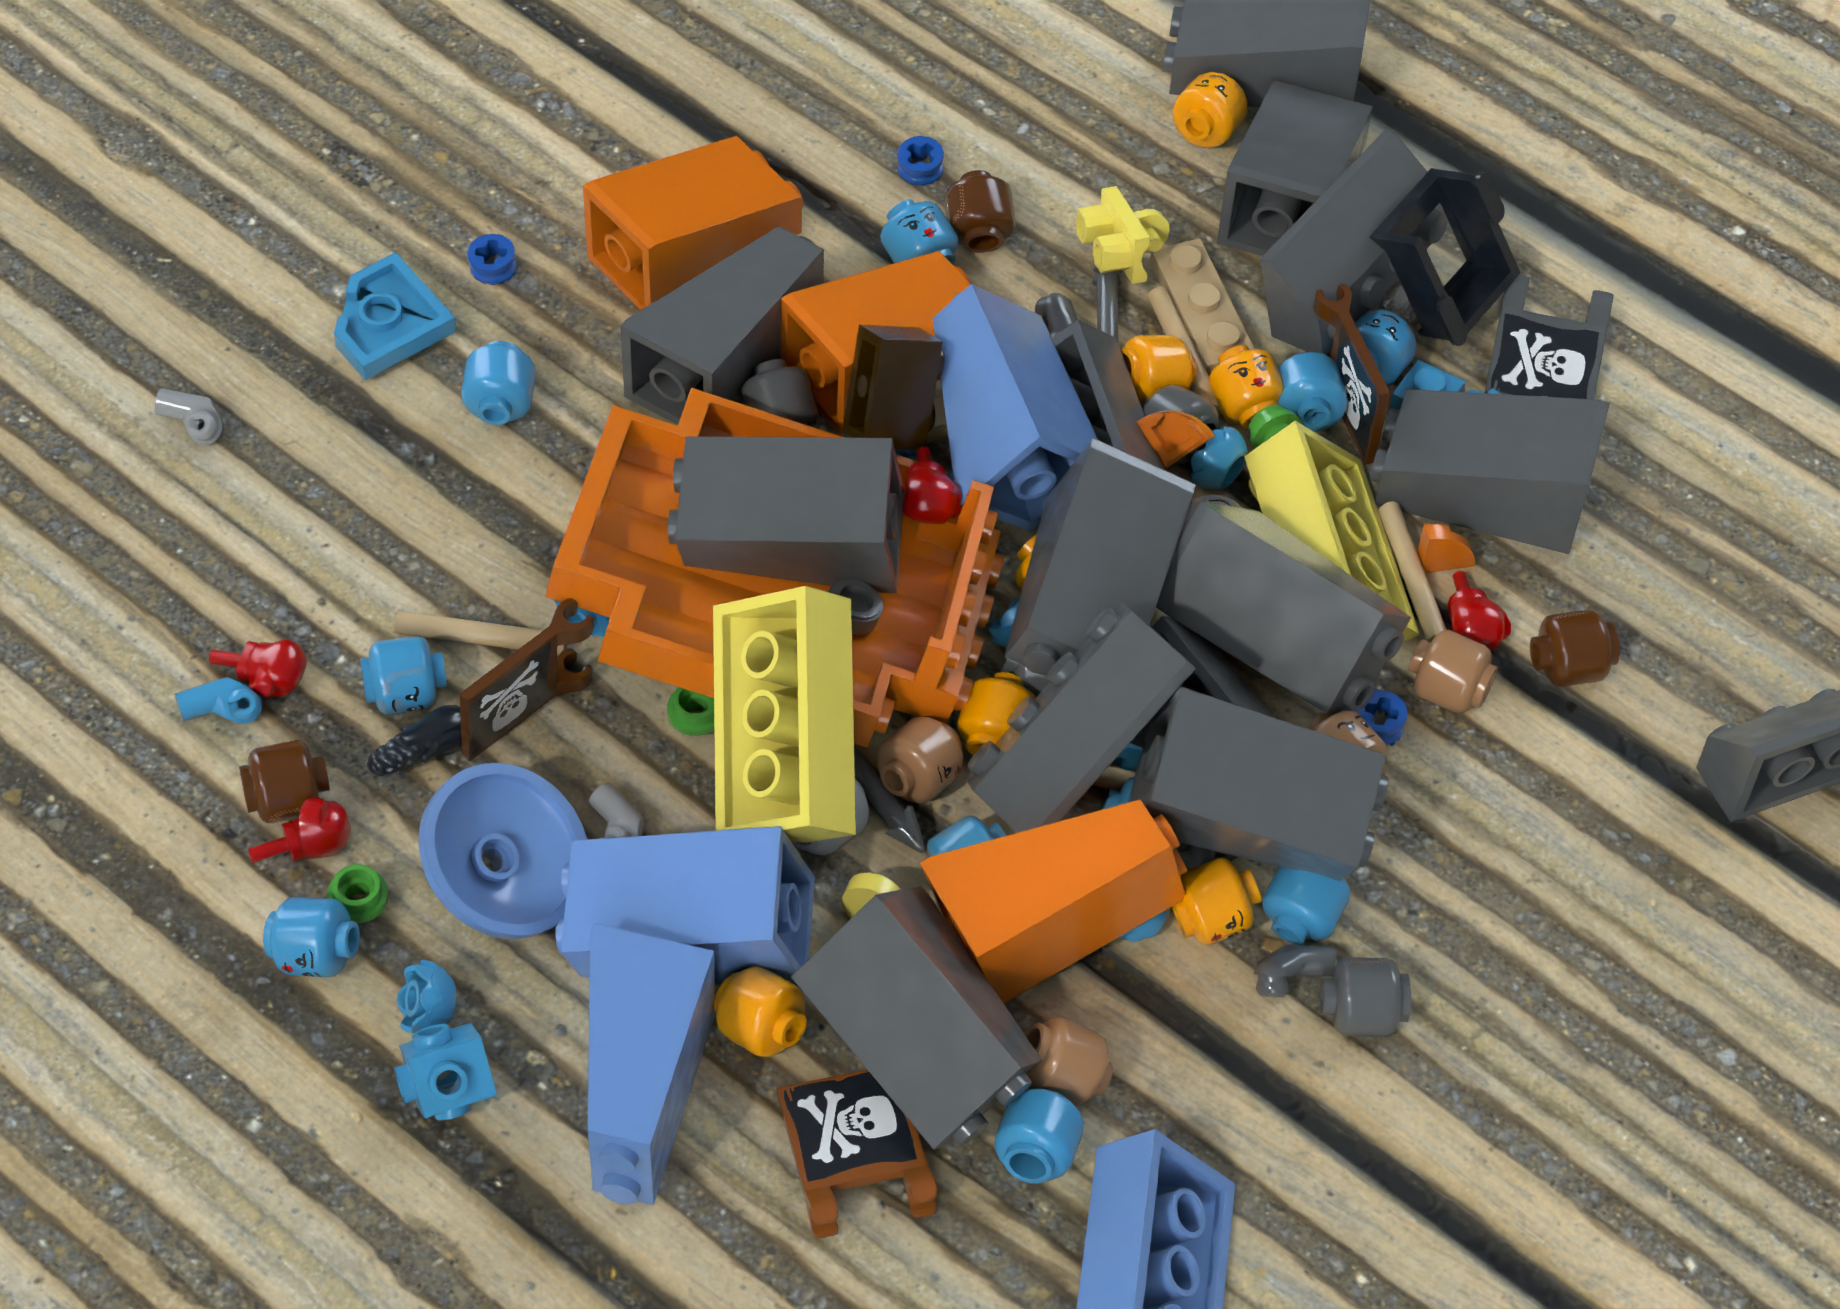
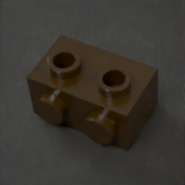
M859 324L842 433L850 438H892L895 449L917 450L920 447H926L928 433L935 424L936 412L933 401L937 378L941 376L944 368L943 341L918 327Z

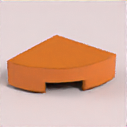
M1159 411L1136 421L1166 468L1215 437L1211 429L1201 420L1181 411Z
M1445 524L1423 525L1417 553L1425 573L1475 566V557L1466 536L1451 532L1449 526Z

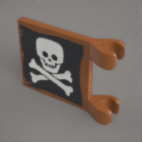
M868 1070L777 1088V1097L805 1196L812 1233L816 1239L838 1234V1224L836 1221L838 1219V1208L832 1192L903 1177L913 1217L920 1218L936 1214L937 1205L935 1199L937 1198V1186L928 1167L918 1131Z

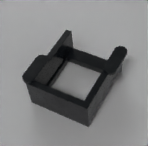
M1431 168L1369 237L1386 251L1421 325V328L1418 330L1421 336L1448 340L1452 345L1456 346L1463 345L1470 330L1520 274V270L1499 225V222L1504 217L1505 208L1489 173L1470 174ZM1439 203L1466 259V262L1444 287L1421 237L1411 236Z

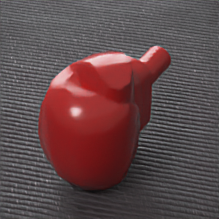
M920 447L916 451L917 462L911 465L906 472L905 497L902 505L905 516L920 523L944 524L949 518H955L960 514L963 506L960 505L962 499L961 491L954 480L946 475L942 465L931 462L930 449Z
M1464 571L1455 572L1452 575V579L1457 592L1448 601L1449 617L1453 632L1485 645L1490 651L1498 648L1502 640L1507 639L1511 633V623L1502 607L1488 599L1487 594L1483 590L1470 588Z
M281 640L275 643L248 641L242 654L214 649L209 654V662L211 664L236 667L238 679L241 682L249 683V689L265 698L290 695L301 681L307 665V658L303 648L290 640Z
M320 797L308 798L304 801L298 818L281 824L284 837L247 850L252 863L289 851L293 862L303 860L304 858L318 859L331 857L343 851L350 838L351 826L347 812L336 801H325Z

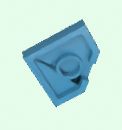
M394 252L350 275L346 288V302L342 316H338L334 330L335 346L362 378L367 380L455 333L456 323L455 317L402 258Z

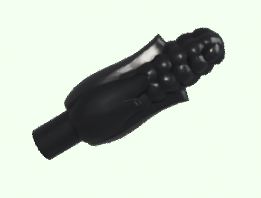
M458 705L438 707L417 723L400 728L401 733L390 739L385 745L379 746L375 752L370 754L367 762L369 771L378 776L396 773L397 770L401 771L422 762L426 764L433 758L449 754L461 748L460 707Z

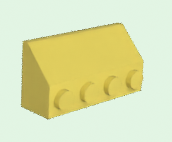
M1297 421L1292 422L1244 457L1251 476L1249 488L1255 499L1259 502L1262 514L1409 615L1411 619L1403 631V641L1412 640L1420 633L1361 459Z
M802 586L714 605L716 831L781 826L791 842H814L856 835L851 598Z

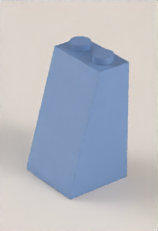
M971 284L964 291L957 294L945 308L933 317L935 337L943 341L944 368L940 377L954 482L961 491L960 505H963L972 480L993 486L994 490L988 510L997 512L998 520L1031 532L1040 524L1047 497L1091 439L1098 440L1041 315Z
M781 826L575 840L571 843L570 862L563 866L561 874L562 890L566 902L564 919H559L556 926V945L559 953L565 957L580 976L590 977V932L593 923L713 950L715 984H722L733 973L757 966L774 972L800 988L791 976L810 957L815 876Z
M593 923L590 932L588 1140L593 1191L601 1192L611 1201L621 1204H633L638 1201L654 1205L716 1015L714 1010L715 963L713 950Z

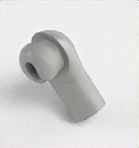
M164 388L158 391L155 399L156 415L182 420L189 436L198 444L208 445L220 437L223 430V421L210 398Z
M610 783L602 784L592 793L589 804L608 822L604 838L643 836L644 817Z

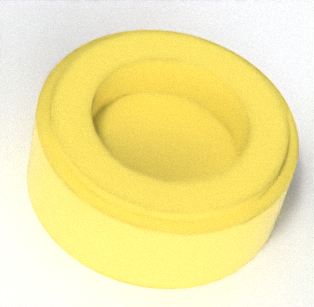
M870 872L859 873L849 880L841 899L842 907L847 915L852 918L876 894L901 889L895 882L883 875Z

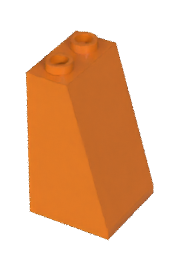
M738 136L594 179L583 185L587 258L640 310L778 226L795 235L802 233L803 198L800 191L791 181L782 179L769 166L767 160L759 151L751 150Z
M936 251L789 293L781 297V359L785 360L786 366L799 367L807 371L818 411L843 437L844 433L842 432L859 324L918 327L935 337L933 317L945 308L957 294L971 285L970 280L963 269L953 266L940 251Z
M1141 799L930 856L919 863L940 912L1003 1004L1176 905L1186 895L1180 876L1187 873V868L1176 849L1180 846L1179 841L1166 818L1162 814L1152 818Z

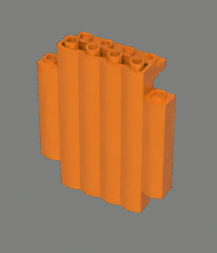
M691 388L678 426L612 405L556 556L545 597L559 602L568 598L574 599L578 603V608L610 618L597 661L714 698V605L802 586L828 592L831 586L684 566L677 545L669 543L668 516L670 510H678L680 493H676L674 490L673 467L676 458L684 457L686 436L844 437ZM896 454L905 490L906 472L917 461ZM972 480L959 516L949 518L944 524L920 523L905 516L903 512L897 594L879 593L884 607L876 627L868 634L852 635L854 744L868 748L874 731L885 734L893 709L916 717H930L947 724L953 710L961 712L966 706L973 679L964 677L965 669L974 670L984 641V637L975 635L976 627L985 628L994 602V596L985 594L987 586L995 588L1005 556L996 554L1001 533L1000 530L994 529L998 513L988 510L994 490L993 486Z

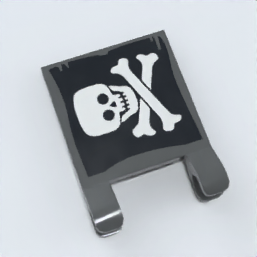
M1518 275L1504 291L1484 393L1494 388L1506 395L1594 399L1614 295L1609 292L1594 290L1590 305L1588 306L1585 323L1523 310L1530 279L1527 276Z

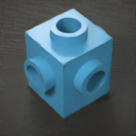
M471 1023L449 1029L447 1024L429 1026L415 1032L412 1035L413 1041L399 1045L404 1064L394 1067V1072L404 1103L415 1101L424 1119L435 1116L436 1120L453 1119L469 1112L472 1103L497 1096L482 1038Z

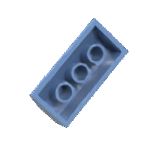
M1156 1129L1097 1147L1077 1309H1223L1235 1183Z

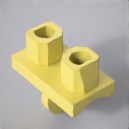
M1117 186L1102 188L1101 205L1077 209L1076 235L1083 245L1093 243L1094 263L1100 273L1123 270L1132 284L1147 282V272L1142 266L1143 254L1151 251L1156 252L1162 248L1169 235V223L1163 214L1155 209L1133 212Z

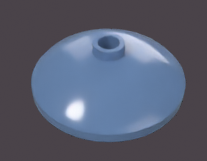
M485 763L469 767L455 774L431 797L421 819L419 853L425 876L432 890L441 903L456 918L469 927L493 937L522 939L542 934L555 927L559 919H564L566 898L561 884L562 869L565 864L570 862L572 841L587 840V837L572 805L547 780L518 766L503 763ZM482 856L490 859L494 866V871L489 870L484 865Z

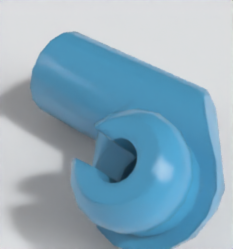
M228 677L175 693L183 721L212 712L235 723L244 724L254 721L262 709V700L259 695L249 689L248 686Z

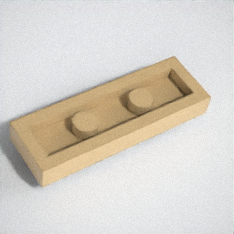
M1201 239L1164 246L1156 252L1151 251L1149 264L1159 285L1167 288L1208 375L1219 364L1218 358L1226 350L1238 345H1247L1249 350L1255 349Z

